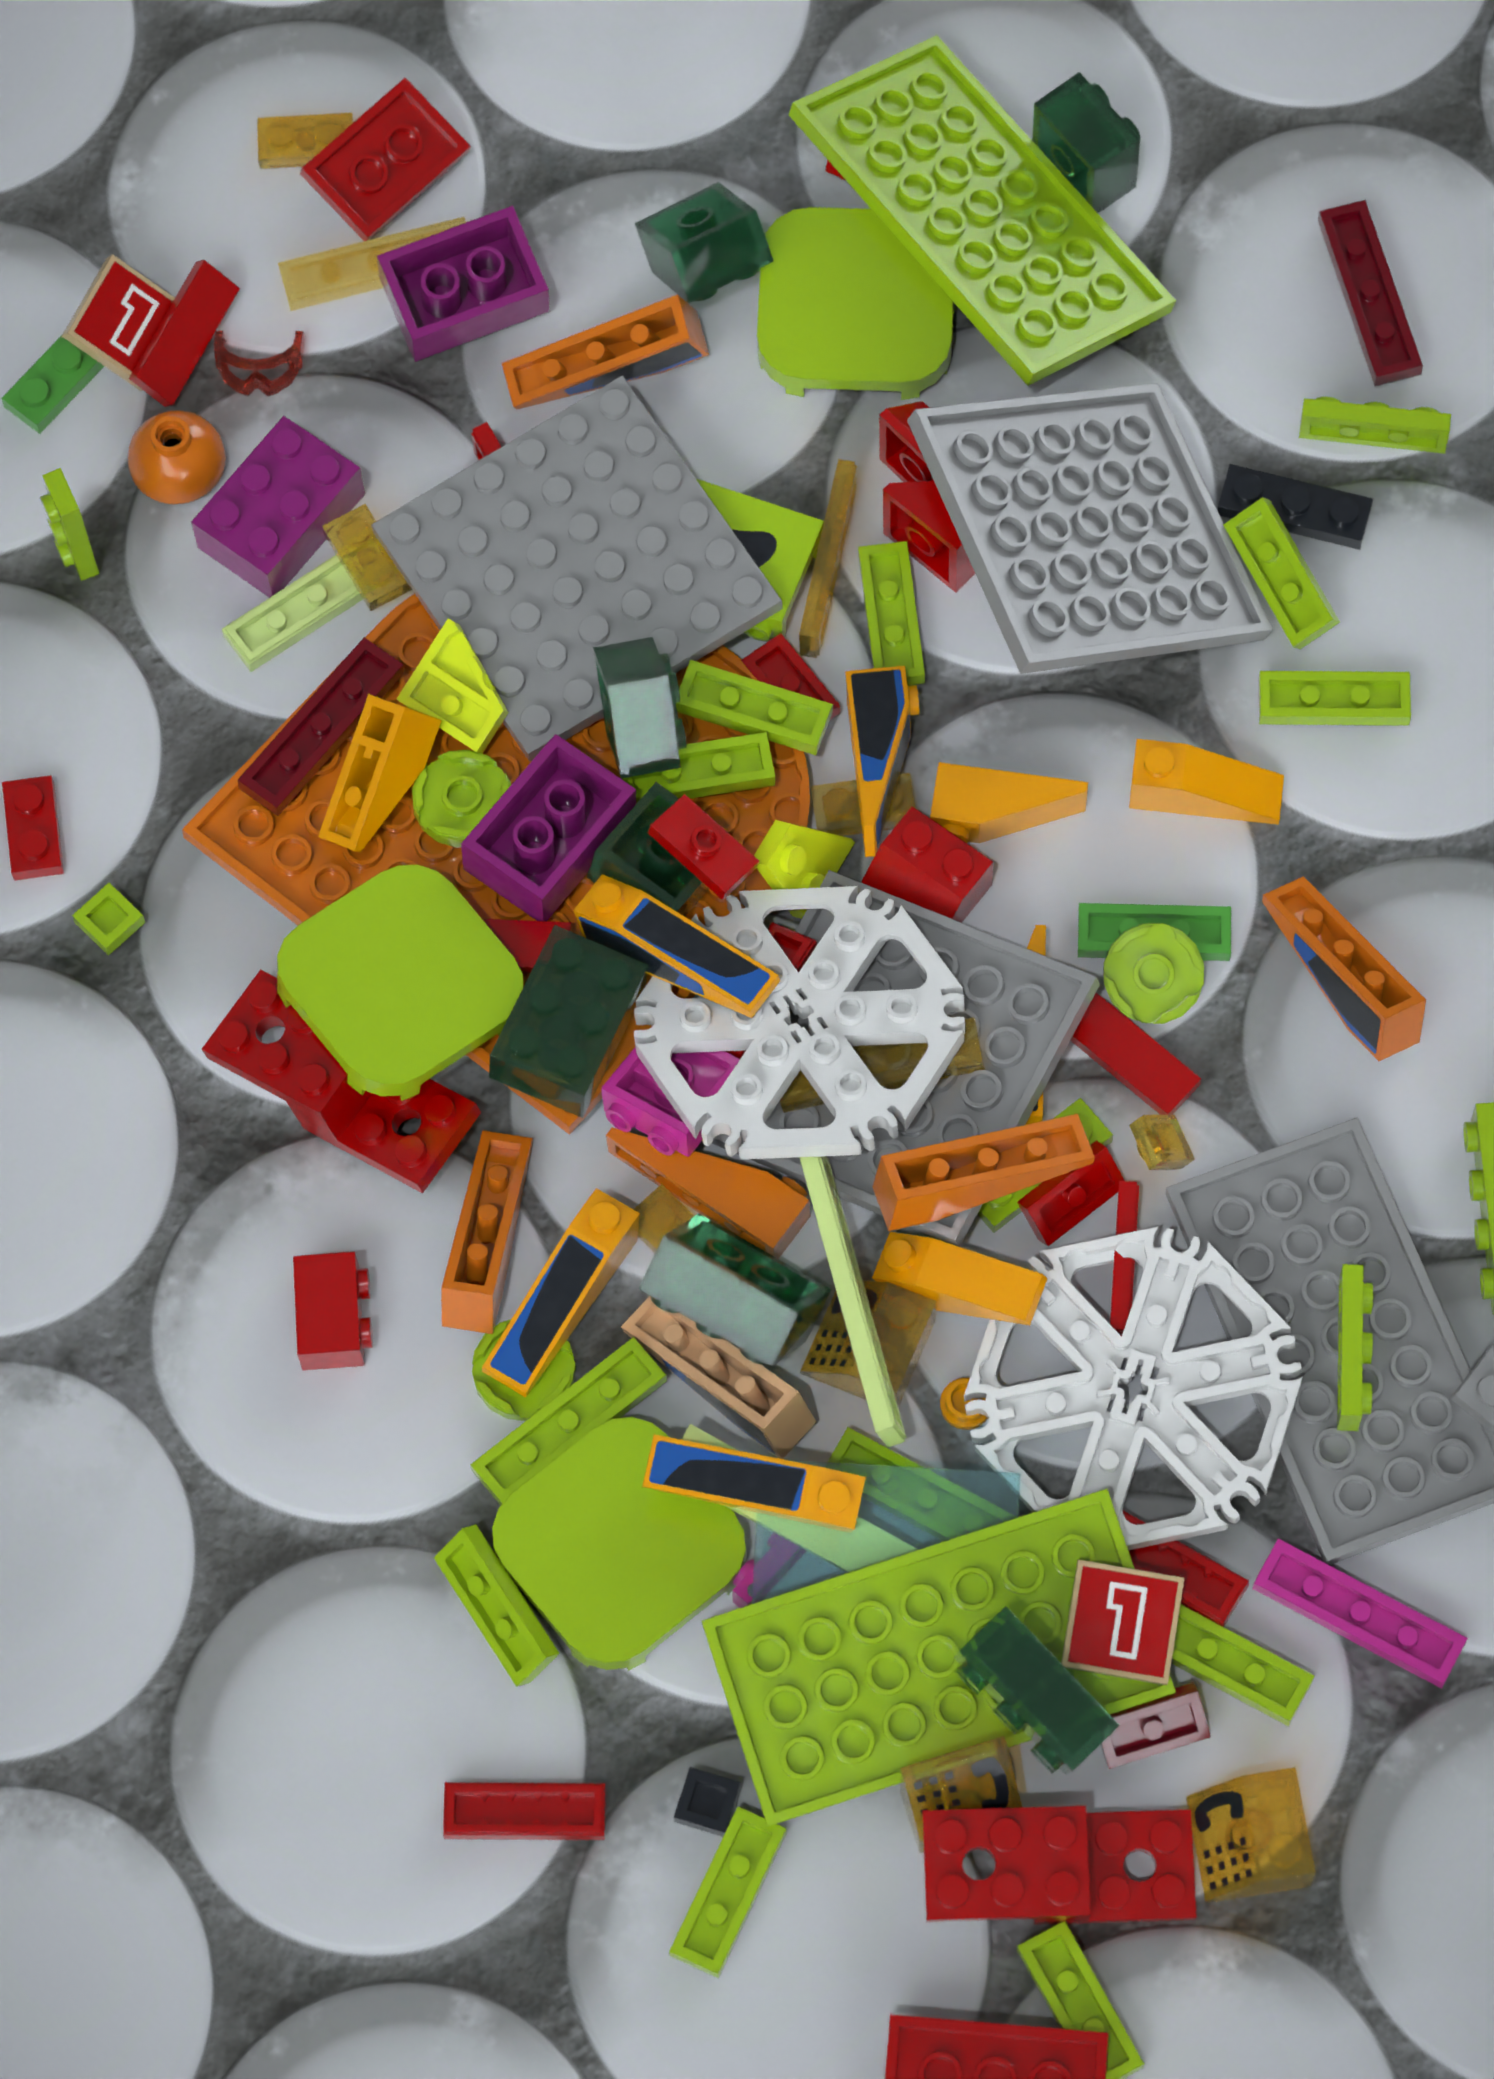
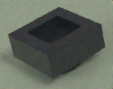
M689 1767L673 1817L674 1822L723 1837L730 1824L737 1803L741 1782Z

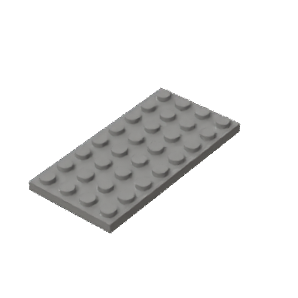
M1358 1117L1166 1187V1197L1188 1248L1191 1245L1193 1236L1200 1238V1253L1196 1260L1200 1261L1203 1258L1209 1242L1291 1327V1334H1280L1272 1338L1274 1341L1280 1336H1294L1295 1348L1281 1351L1277 1357L1284 1364L1300 1362L1302 1367L1301 1374L1291 1379L1280 1378V1380L1289 1381L1303 1377L1278 1457L1324 1563L1332 1565L1494 1504V1434L1450 1399L1471 1371ZM1342 1264L1363 1265V1282L1373 1283L1372 1314H1363V1332L1372 1333L1373 1337L1371 1364H1363V1383H1372L1371 1415L1362 1414L1358 1431L1337 1430L1338 1280ZM1204 1284L1228 1341L1250 1336L1252 1325L1249 1319L1218 1287L1212 1284ZM1251 1393L1266 1426L1271 1410L1270 1402L1262 1394Z

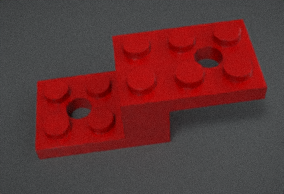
M260 969L202 1047V1051L207 1059L285 1100L303 1129L423 1194L481 1114L477 1104L431 1079L420 1085V1094L401 1101L400 1096H379L367 1091L361 1095L347 1083L348 1074L293 1006L285 1007L277 992V978ZM275 1026L285 1027L284 1034L278 1041L268 1044L262 1043V1037L268 1029ZM410 1118L421 1119V1125L415 1133L407 1136L398 1135V1128L402 1122Z
M1086 1805L922 1810L926 1922L1033 1919V1925L1059 1924L1063 1921L1066 1924L1196 1920L1191 1809L1086 1813ZM973 1850H984L994 1859L995 1869L986 1879H972L963 1869L965 1856ZM1132 1852H1145L1153 1859L1155 1871L1148 1880L1135 1881L1125 1873L1124 1860Z

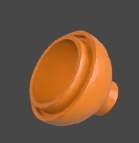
M181 410L159 413L146 420L134 433L128 451V467L135 485L149 498L167 504L188 503L206 495L219 482L226 463L223 441L211 423L200 415ZM176 438L181 440V443L176 446H164L169 439Z

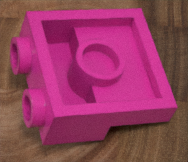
M634 1048L601 1088L606 1118L615 1128L623 1132H630L634 1127L647 1134L650 1144L664 1155L670 1156L676 1150L689 1157L702 1141V1130L695 1139L636 1054V1048ZM726 1051L672 1053L671 1061L696 1095L701 1097L715 1095L740 1060Z

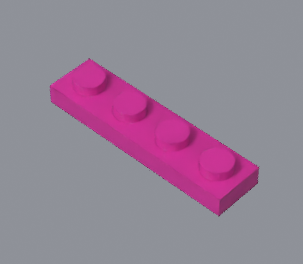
M1277 1539L1253 1583V1590L1441 1689L1468 1639L1280 1539Z

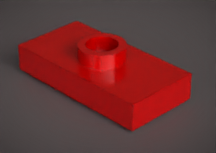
M685 794L656 819L648 830V834L721 900H724L754 872L759 863L756 857Z

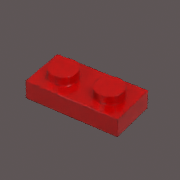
M781 633L741 660L758 681L833 704L830 720L840 714V704Z
M52 775L2 782L11 874L14 881L64 874L55 786Z
M1094 1141L1090 1145L1095 1157L1092 1164L1043 1181L1017 1201L1037 1239L1046 1246H1050L1118 1193L1119 1181H1125L1107 1147L1100 1142Z

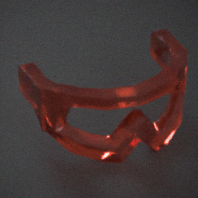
M215 331L214 355L216 368L219 370L224 382L239 394L249 396L256 388L266 396L277 394L291 385L300 369H302L305 346L304 331H295L293 345L284 352L261 359H249L230 353L224 347L226 343L224 331ZM286 362L289 365V369L274 380H269L262 373L256 371L275 368ZM228 364L240 369L254 370V372L246 380H242L229 370Z

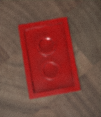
M405 77L301 168L300 175L355 233L367 243L467 155L471 145Z

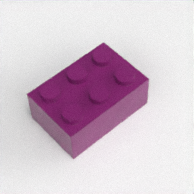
M513 205L377 255L380 281L414 362L550 312L549 289Z
M283 415L191 521L197 547L270 598L289 584L363 498L365 489L361 469Z
M555 734L461 843L463 869L535 920L547 921L636 817V789Z

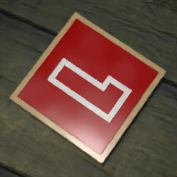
M112 254L104 261L63 332L62 337L142 391L140 387L128 378L175 298Z
M1078 1560L1060 1667L1168 1685L1184 1578Z

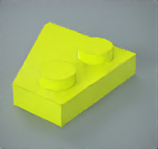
M449 618L396 699L412 710L442 720L440 729L473 751L482 754L509 713L462 628Z
M775 820L754 854V857L759 860L756 869L772 890L820 888L829 870L835 873L838 872L855 842L852 838ZM807 909L788 911L792 917L802 919Z

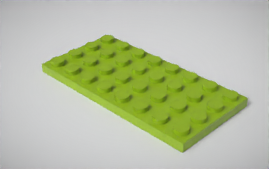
M938 35L792 103L788 114L789 117L1027 386L1172 312L1176 299Z
M1108 1489L702 1620L701 1623L767 1827L1176 1693L1170 1674L1168 1685H1161L1060 1667L1077 1561L1083 1560L1134 1569Z

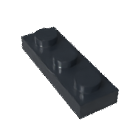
M1233 464L1229 465L1217 508L1220 516L1232 519L1264 497L1271 501L1289 533L1358 550L1361 549L1373 498Z

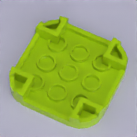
M808 207L794 209L774 221L766 231L761 247L757 349L760 369H764L772 380L785 387L786 394L804 397V388L901 391V400L920 398L922 390L935 384L943 374L947 375L952 349L953 301L872 209Z
M398 865L380 872L299 924L284 938L277 954V992L285 1007L293 1006L348 1074L347 1083L361 1095L367 1091L379 1096H400L401 1101L420 1094V1085L495 1035L498 1034L503 1039L515 1027L523 1002V973L515 958L448 879L438 871L421 865Z
M634 1417L611 1419L593 1428L512 1492L498 1508L492 1526L495 1554L511 1579L570 1648L572 1656L587 1668L591 1665L604 1670L627 1668L629 1671L645 1663L646 1655L723 1593L729 1595L736 1587L733 1581L747 1558L744 1529L730 1508L721 1504L642 1487L653 1435L669 1436L652 1422Z

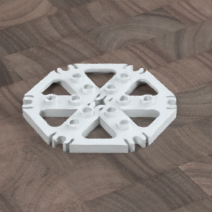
M858 886L739 891L740 901L733 895L726 897L729 915L724 917L716 916L712 909L707 906L703 908L705 925H703L695 914L691 921L777 973L780 982L753 1018L705 998H679L673 994L672 984L652 976L635 1001L634 1015L636 1025L652 1026L648 1030L634 1031L636 1054L696 1139L698 1133L702 1130L703 1144L709 1146L717 1135L727 1134L729 1137L725 1142L726 1155L732 1157L739 1152L740 1160L862 1155L861 1144L869 1151L875 1149L874 1136L871 1132L873 1129H886L894 1139L898 1137L897 1118L903 1124L906 1131L965 1041L964 1017L947 1016L951 1012H964L965 1003L963 987L903 906H900L898 913L895 915L894 900L888 899L881 909L870 910L868 909L872 904L870 890L864 889L858 894ZM826 909L833 914L834 920L798 972L763 923L764 918L769 913L777 910ZM891 939L903 943L927 976L925 983L916 989L853 992L885 942ZM800 993L803 995L805 1000L801 998V996L799 995ZM790 1009L795 1015L798 1014L801 1019L808 1018L810 1034L805 1027L801 1028L798 1023L791 1024ZM915 1043L928 1044L927 1051L906 1083L897 1089L882 1087L852 1047ZM746 1050L721 1089L715 1095L709 1097L696 1095L671 1061L672 1053ZM800 1070L835 1118L830 1125L820 1128L772 1129L765 1124ZM859 1136L860 1143L854 1137Z
M1159 1226L1040 1251V1257L1048 1262L1052 1268L1049 1271H1046L1045 1265L1039 1259L1032 1256L1028 1260L1029 1268L1032 1271L1043 1274L1047 1281L1031 1324L1035 1325L1078 1372L1008 1387L1001 1386L996 1379V1372L1009 1333L1017 1323L990 1319L964 1394V1402L973 1398H986V1401L978 1399L970 1401L965 1405L966 1416L982 1414L989 1420L985 1427L970 1431L972 1442L984 1443L994 1438V1441L988 1444L974 1445L975 1451L1032 1513L1108 1489L1128 1550L1228 1530V1524L1222 1521L1215 1511L1221 1509L1222 1515L1226 1520L1236 1524L1240 1520V1515L1230 1504L1231 1500L1236 1496H1245L1254 1506L1260 1503L1258 1490L1247 1482L1252 1481L1262 1489L1265 1495L1267 1494L1303 1377L1289 1381L1280 1380V1378H1295L1301 1374L1302 1370L1300 1362L1284 1364L1277 1357L1281 1351L1295 1348L1294 1336L1285 1335L1278 1337L1274 1341L1272 1340L1273 1337L1280 1334H1291V1327L1209 1242L1206 1253L1198 1261L1196 1259L1200 1253V1238L1193 1236L1189 1249L1185 1252H1177L1171 1247L1174 1230L1167 1228L1161 1238V1248H1154V1240L1159 1233ZM1115 1251L1123 1258L1129 1257L1134 1259L1143 1269L1122 1337L1071 1284L1072 1277L1078 1270L1114 1262ZM1212 1284L1218 1287L1251 1322L1252 1332L1248 1337L1174 1352L1192 1295L1196 1288L1201 1285ZM1124 1360L1127 1361L1125 1370H1121ZM1139 1365H1142L1140 1372L1141 1388L1148 1392L1146 1396L1136 1395L1134 1402H1130L1127 1414H1125V1391L1119 1388L1120 1383L1129 1384L1132 1377L1136 1376ZM1154 1370H1158L1156 1379H1151ZM1251 1393L1264 1395L1270 1402L1271 1410L1255 1456L1246 1461H1239L1188 1408L1189 1406ZM1111 1399H1114V1403L1110 1412L1108 1411V1408ZM1141 1408L1146 1409L1142 1421H1139L1138 1417ZM1092 1427L1070 1494L1063 1499L1048 1497L1014 1460V1450L1023 1441ZM1144 1442L1195 1496L1196 1504L1189 1514L1142 1525L1132 1524L1125 1519L1122 1509Z

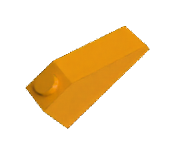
M368 694L318 837L361 853L424 770L442 720Z
M1136 739L1129 808L1279 825L1284 775L1189 744Z
M939 762L930 819L965 843H982L1085 812L1089 782Z
M889 1232L872 1279L900 1305L1023 1325L1031 1324L1047 1278L1041 1273L934 1238Z

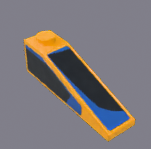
M905 666L845 671L847 709L865 857L876 856L911 738L910 716L919 715L917 685L907 686Z
M604 874L599 877L573 910L588 949L750 1018H753L780 982L777 973L651 895Z
M597 1188L594 1190L566 1229L482 1366V1372L524 1397L529 1394L636 1244L640 1219L639 1212Z
M654 1434L642 1487L851 1533L855 1530L866 1477L811 1464Z

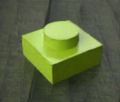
M110 883L106 884L72 915L74 923L108 956L146 923L143 914Z

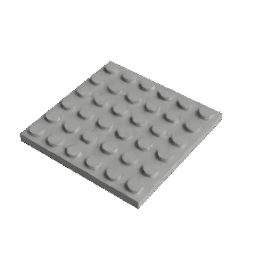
M623 375L371 524L374 535L439 630H441L448 618L459 624L509 712L503 724L529 762L537 756L555 734L564 740L570 738L689 665L690 660H699L783 609L782 600Z
M1158 383L915 409L908 418L907 422L1020 674L1262 641L1273 630Z
M829 870L820 888L858 886V894L864 889H868L871 891L872 904L868 908L870 910L881 909L885 902L891 899L894 900L896 915L902 905L963 987L965 1011L951 1012L947 1016L964 1017L965 1041L908 1129L905 1131L903 1124L896 1118L898 1137L893 1139L886 1129L875 1128L871 1131L875 1141L874 1150L869 1151L861 1144L862 1155L827 1156L839 1197L882 1215L872 1187L882 1155L1026 1124L1100 985L1097 977ZM807 909L795 932L817 940L818 945L832 924L834 916L826 909ZM891 939L885 942L853 992L916 989L925 983L927 976L903 943ZM800 993L799 995L801 996V998L805 1000L803 995ZM790 1009L791 1024L798 1023L801 1028L805 1027L810 1034L808 1018L801 1019L798 1014L795 1015ZM915 1043L852 1047L882 1087L897 1089L906 1083L927 1051L928 1044ZM800 1070L765 1124L772 1129L820 1128L830 1125L835 1118ZM717 1135L713 1139L712 1144L725 1149V1142L729 1135ZM859 1136L854 1137L860 1143ZM799 1157L750 1159L806 1183ZM982 1204L941 1220L910 1226V1228L960 1247Z

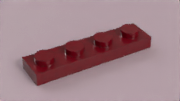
M1366 200L1319 211L1318 223L1374 386L1421 375L1423 364Z
M364 637L237 780L239 789L279 816L355 730L368 694L382 699L404 674L403 664Z

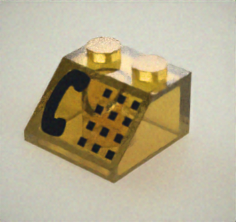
M863 1281L896 1402L899 1407L936 1322L937 1301L889 1282ZM835 1290L802 1365L800 1374L866 1400L840 1302Z
M1004 1736L900 1768V1794L920 1853L924 1852L922 1810L1022 1807Z
M1295 1767L1243 1775L1186 1796L1187 1809H1191L1192 1835L1205 1903L1312 1886L1316 1871Z

